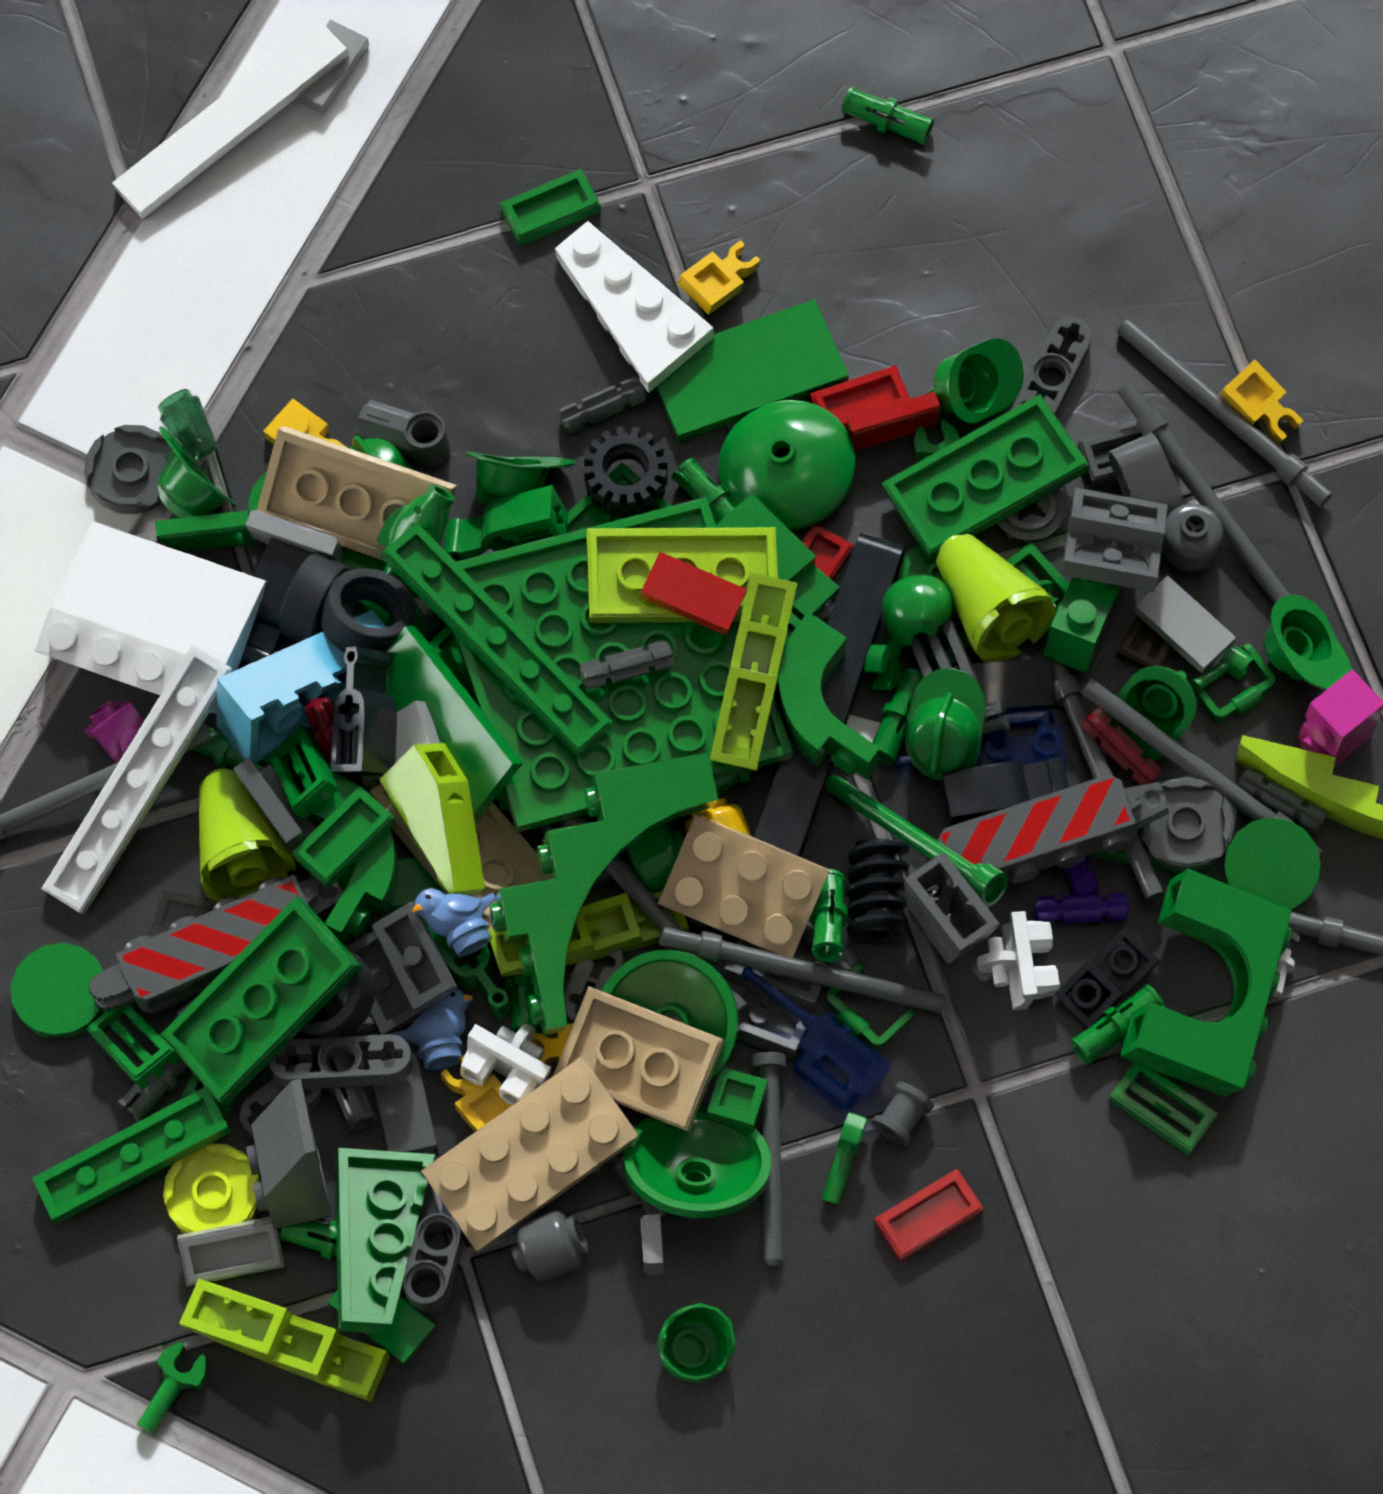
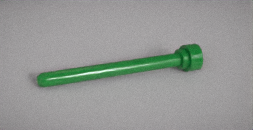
M832 775L827 778L825 788L829 793L932 860L944 852L986 907L994 905L1002 897L1008 885L1006 873L989 863L984 865L981 863L972 864L841 777Z

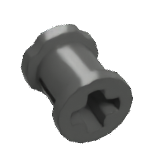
M900 1081L894 1087L896 1094L882 1115L874 1116L871 1124L882 1136L891 1142L907 1147L912 1139L910 1137L911 1131L924 1113L928 1114L932 1111L934 1104L923 1092L912 1085Z

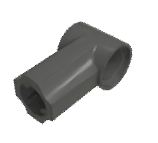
M370 400L368 404H364L358 417L355 434L362 440L367 438L387 440L398 449L400 454L411 457L413 462L421 468L432 469L439 467L449 457L451 449L444 421L434 412L422 411L414 414ZM424 437H436L431 443H418Z

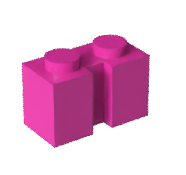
M1353 669L1350 670L1310 703L1305 716L1307 721L1302 724L1298 736L1301 748L1336 757L1335 768L1372 738L1383 710V700Z

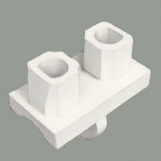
M1026 911L1011 912L1010 922L1001 927L1002 938L993 937L988 939L989 953L977 958L978 971L993 974L995 987H1004L1009 984L1013 1010L1027 1009L1034 999L1054 996L1060 988L1058 969L1055 965L1034 966L1032 953H1046L1051 950L1053 945L1051 923L1027 921Z
M524 1023L517 1033L502 1026L497 1035H494L475 1024L468 1034L467 1052L461 1064L460 1075L475 1085L483 1086L493 1070L507 1078L499 1089V1096L504 1102L512 1106L546 1082L551 1067L539 1061L545 1049L531 1042L536 1030L532 1025Z

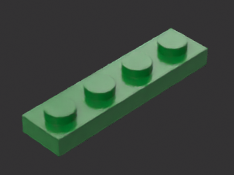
M204 1087L33 1177L32 1180L51 1220L58 1225L230 1134L232 1131L214 1096Z

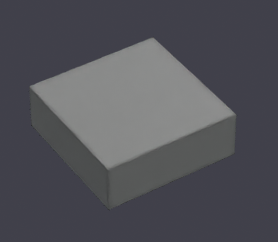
M660 1214L643 1215L640 1221L644 1273H647V1276L663 1275L664 1261Z

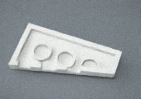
M587 221L555 248L557 260L583 298L589 301L604 329L611 333L619 345L621 354L639 374L640 382L648 393L714 338V328L590 222Z

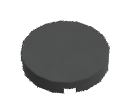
M122 425L114 428L115 431L108 433L105 437L104 434L94 441L85 459L84 473L91 494L103 507L122 514H139L157 507L162 502L157 488L158 476L173 451L158 431L144 425Z
M1181 777L1163 782L1161 786L1167 799L1169 814L1138 829L1145 850L1154 861L1170 870L1183 872L1186 869L1198 871L1208 868L1222 858L1231 843L1235 821L1230 803L1224 795L1222 797L1218 791L1213 789V785L1201 779Z

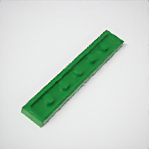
M415 523L382 551L381 558L489 669L507 685L534 715L554 733L576 758L612 728V720L418 523Z

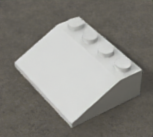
M92 521L49 607L34 652L161 695L192 644L235 671L238 670L268 581ZM217 701L210 710V713L217 714Z

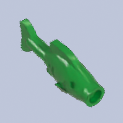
M431 484L426 493L389 515L376 541L388 547L415 523H418L441 546L449 521L450 507L455 500L454 496L446 489ZM388 564L386 565L383 572L400 580L401 577ZM359 600L370 606L384 621L392 620L390 614L381 606L369 601Z

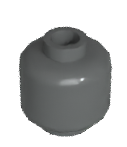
M1195 503L1184 504L1172 510L1166 518L1165 535L1161 547L1162 554L1167 562L1178 570L1187 572L1201 571L1211 565L1218 556L1224 532L1221 520L1213 510L1205 505Z
M553 1210L522 1222L517 1230V1243L511 1245L512 1255L518 1269L522 1273L529 1271L540 1282L549 1281L579 1269L582 1265L583 1254L589 1250L586 1235L577 1217H568L561 1210Z

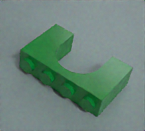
M1186 869L1170 879L1157 924L1200 940L1211 946L1221 955L1230 970L1233 981L1232 1002L1228 1012L1220 1022L1199 1021L1150 1002L1132 1012L1120 1057L1224 1098L1246 1088L1250 1084L1256 1069V1062L1252 1060L1256 1043L1262 1039L1268 1025V1017L1264 1015L1266 1005L1279 984L1280 973L1276 971L1279 957L1286 950L1291 939L1292 929L1288 927L1292 910L1191 869Z

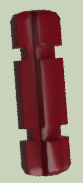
M327 697L314 698L305 706L304 712L310 726H316L312 729L327 764L331 763L333 704ZM337 773L352 782L357 777L356 775Z
M1097 708L1089 713L1081 723L1082 730L1092 740L1097 737L1100 740L1098 746L1124 771L1129 769L1132 772L1130 777L1138 785L1153 783L1162 772L1161 767L1150 756L1145 759L1142 756L1145 751L1118 725L1113 727L1110 724L1112 719L1102 709Z

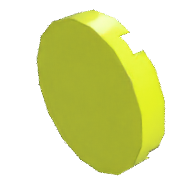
M211 1143L173 1163L165 1177L163 1198L169 1217L181 1232L185 1234L254 1220L259 1210L253 1183L260 1181L258 1174L252 1175L249 1160L245 1153L228 1144Z

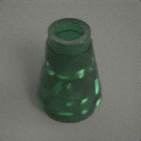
M182 389L171 394L158 405L157 408L161 413L160 422L191 453L195 460H200L210 455L218 448L199 396H193L189 389Z

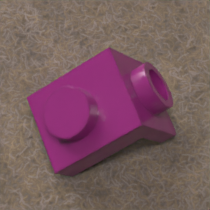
M110 700L90 715L89 718L93 723L84 731L90 738L96 739L113 762L117 763L120 762L144 723V719L130 702L119 701L115 704Z

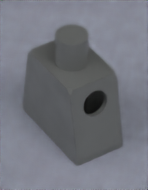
M944 852L904 879L907 908L911 918L949 965L985 941L1000 924ZM936 885L930 894L926 892L928 888Z

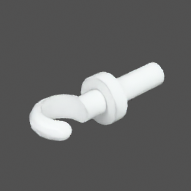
M1292 932L1291 938L1298 942L1300 940L1299 935ZM1288 948L1279 957L1276 971L1280 973V980L1273 994L1274 997L1282 996L1286 975L1294 970L1295 961L1290 958L1291 950Z

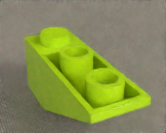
M445 743L413 745L381 777L380 782L388 793L392 806L400 813L413 834L415 844L424 852L436 872L439 883L449 894L462 895L481 893L485 889L468 780Z

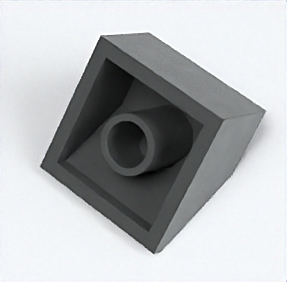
M301 1079L293 1080L251 1124L255 1145L246 1146L252 1175L261 1174L262 1181L253 1183L259 1212L269 1211L273 1229L332 1216L318 1144Z

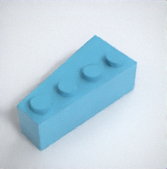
M373 610L357 617H351L355 622L367 627H386ZM323 631L218 678V729L227 737L244 761L250 758L253 764L258 763L266 758L269 753L299 726L303 725L309 730L316 727L310 726L304 712L305 706L310 703V700L327 697L331 700L334 707L338 694L346 689L347 664L344 661L345 653L332 644Z

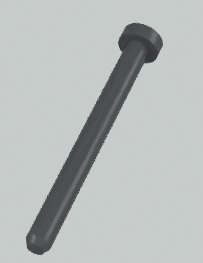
M761 1052L752 1055V1069L759 1072L760 1078L768 1080V1088L760 1110L761 1135L766 1141L771 1154L770 1178L762 1192L764 1262L767 1268H780L784 1261L779 1071L786 1069V1055L779 1052Z

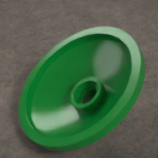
M798 400L772 402L756 408L744 416L727 435L722 445L718 462L720 485H724L730 492L728 497L736 506L753 494L790 531L813 526L830 516L843 503L850 492L856 472L854 446L848 431L840 420L818 405ZM781 448L790 450L789 454L783 458L775 457V453Z
M657 950L641 954L619 967L601 990L668 1018L677 1017L681 1023L726 1040L710 1081L719 1074L729 1061L734 1051L739 1031V1015L736 1000L723 976L709 963L699 957L675 950Z
M706 1106L699 1107L690 1132L648 1116L634 1128L641 1138L623 1151L624 1173L631 1187L641 1198L665 1212L681 1217L699 1219L724 1216L750 1205L761 1195L768 1184L771 1171V1154L763 1136L756 1129L753 1131L708 1118V1107Z

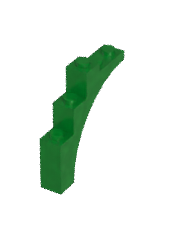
M709 752L595 773L590 781L591 787L584 789V795L589 816H597L598 821L548 830L543 838L544 845L537 846V854L542 874L550 873L551 879L501 888L495 896L496 903L489 905L494 932L503 933L504 943L524 941L525 947L518 948L519 962L523 976H531L535 995L528 996L529 1012L533 1025L541 1024L543 1036L563 1032L567 1026L563 989L567 947L577 914L592 885L618 855L643 835L676 818L704 811L714 806L718 801V795Z

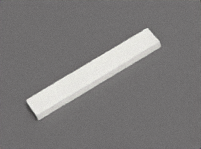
M318 19L112 182L114 189L144 219L298 97L302 91L349 56L347 48Z
M193 644L190 646L41 888L42 890L77 912L86 914L217 701V679L234 672L233 668Z

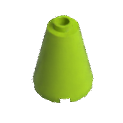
M954 535L941 545L936 560L937 566L952 596L955 609L972 649L984 662H998L1012 659L1021 654L1017 646L1028 638L1034 644L1044 635L1051 626L1057 612L1056 605L1052 602V598L1046 590L973 535Z
M220 768L210 772L199 785L200 882L206 896L218 903L224 900V897L238 896L242 898L256 892L263 882L271 878H287V873L290 869L295 872L296 863L292 851L249 794L234 770Z

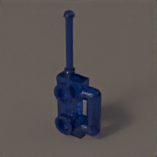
M1042 706L1007 709L1006 712L989 716L990 721L1009 716L1010 727L1036 726V734L1010 737L1004 730L982 735L981 749L976 763H980V766L1003 762H1018L1025 765L1046 761L1051 758H1063L1064 766H1066L1067 755L1063 724L1055 725L1054 713L1051 708ZM900 754L897 755L896 762L893 763L897 768L913 765L909 756H900Z
M746 967L743 969L742 977L744 980L746 978L803 1022L802 1025L808 1029V1032L798 1043L804 1050L794 1062L795 1072L842 1109L851 1108L861 1095L868 1099L892 1069L889 1062L872 1048L866 1047L851 1035L852 1030L848 1026L844 1025L841 1027L835 1022L837 1018L833 1014L829 1013L826 1015L822 1013L818 1019L811 1013L808 1015L756 974L753 968ZM825 1055L851 1074L845 1085L841 1084L817 1065Z

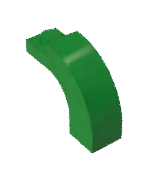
M808 612L790 635L779 667L778 702L785 730L799 752L816 767L820 765L829 753L832 755V761L840 769L852 775L857 772L868 779L878 766L880 748L838 720L830 712L822 696L825 682L846 656L847 637Z
M331 772L338 790L332 795L324 791L322 797L325 802L318 808L312 803L308 806L311 813L308 818L316 828L359 787L357 784L337 773ZM390 828L355 862L352 877L325 922V925L345 947H347L353 935L359 937L364 932L371 917L369 908L387 916L392 906L398 885L399 869Z

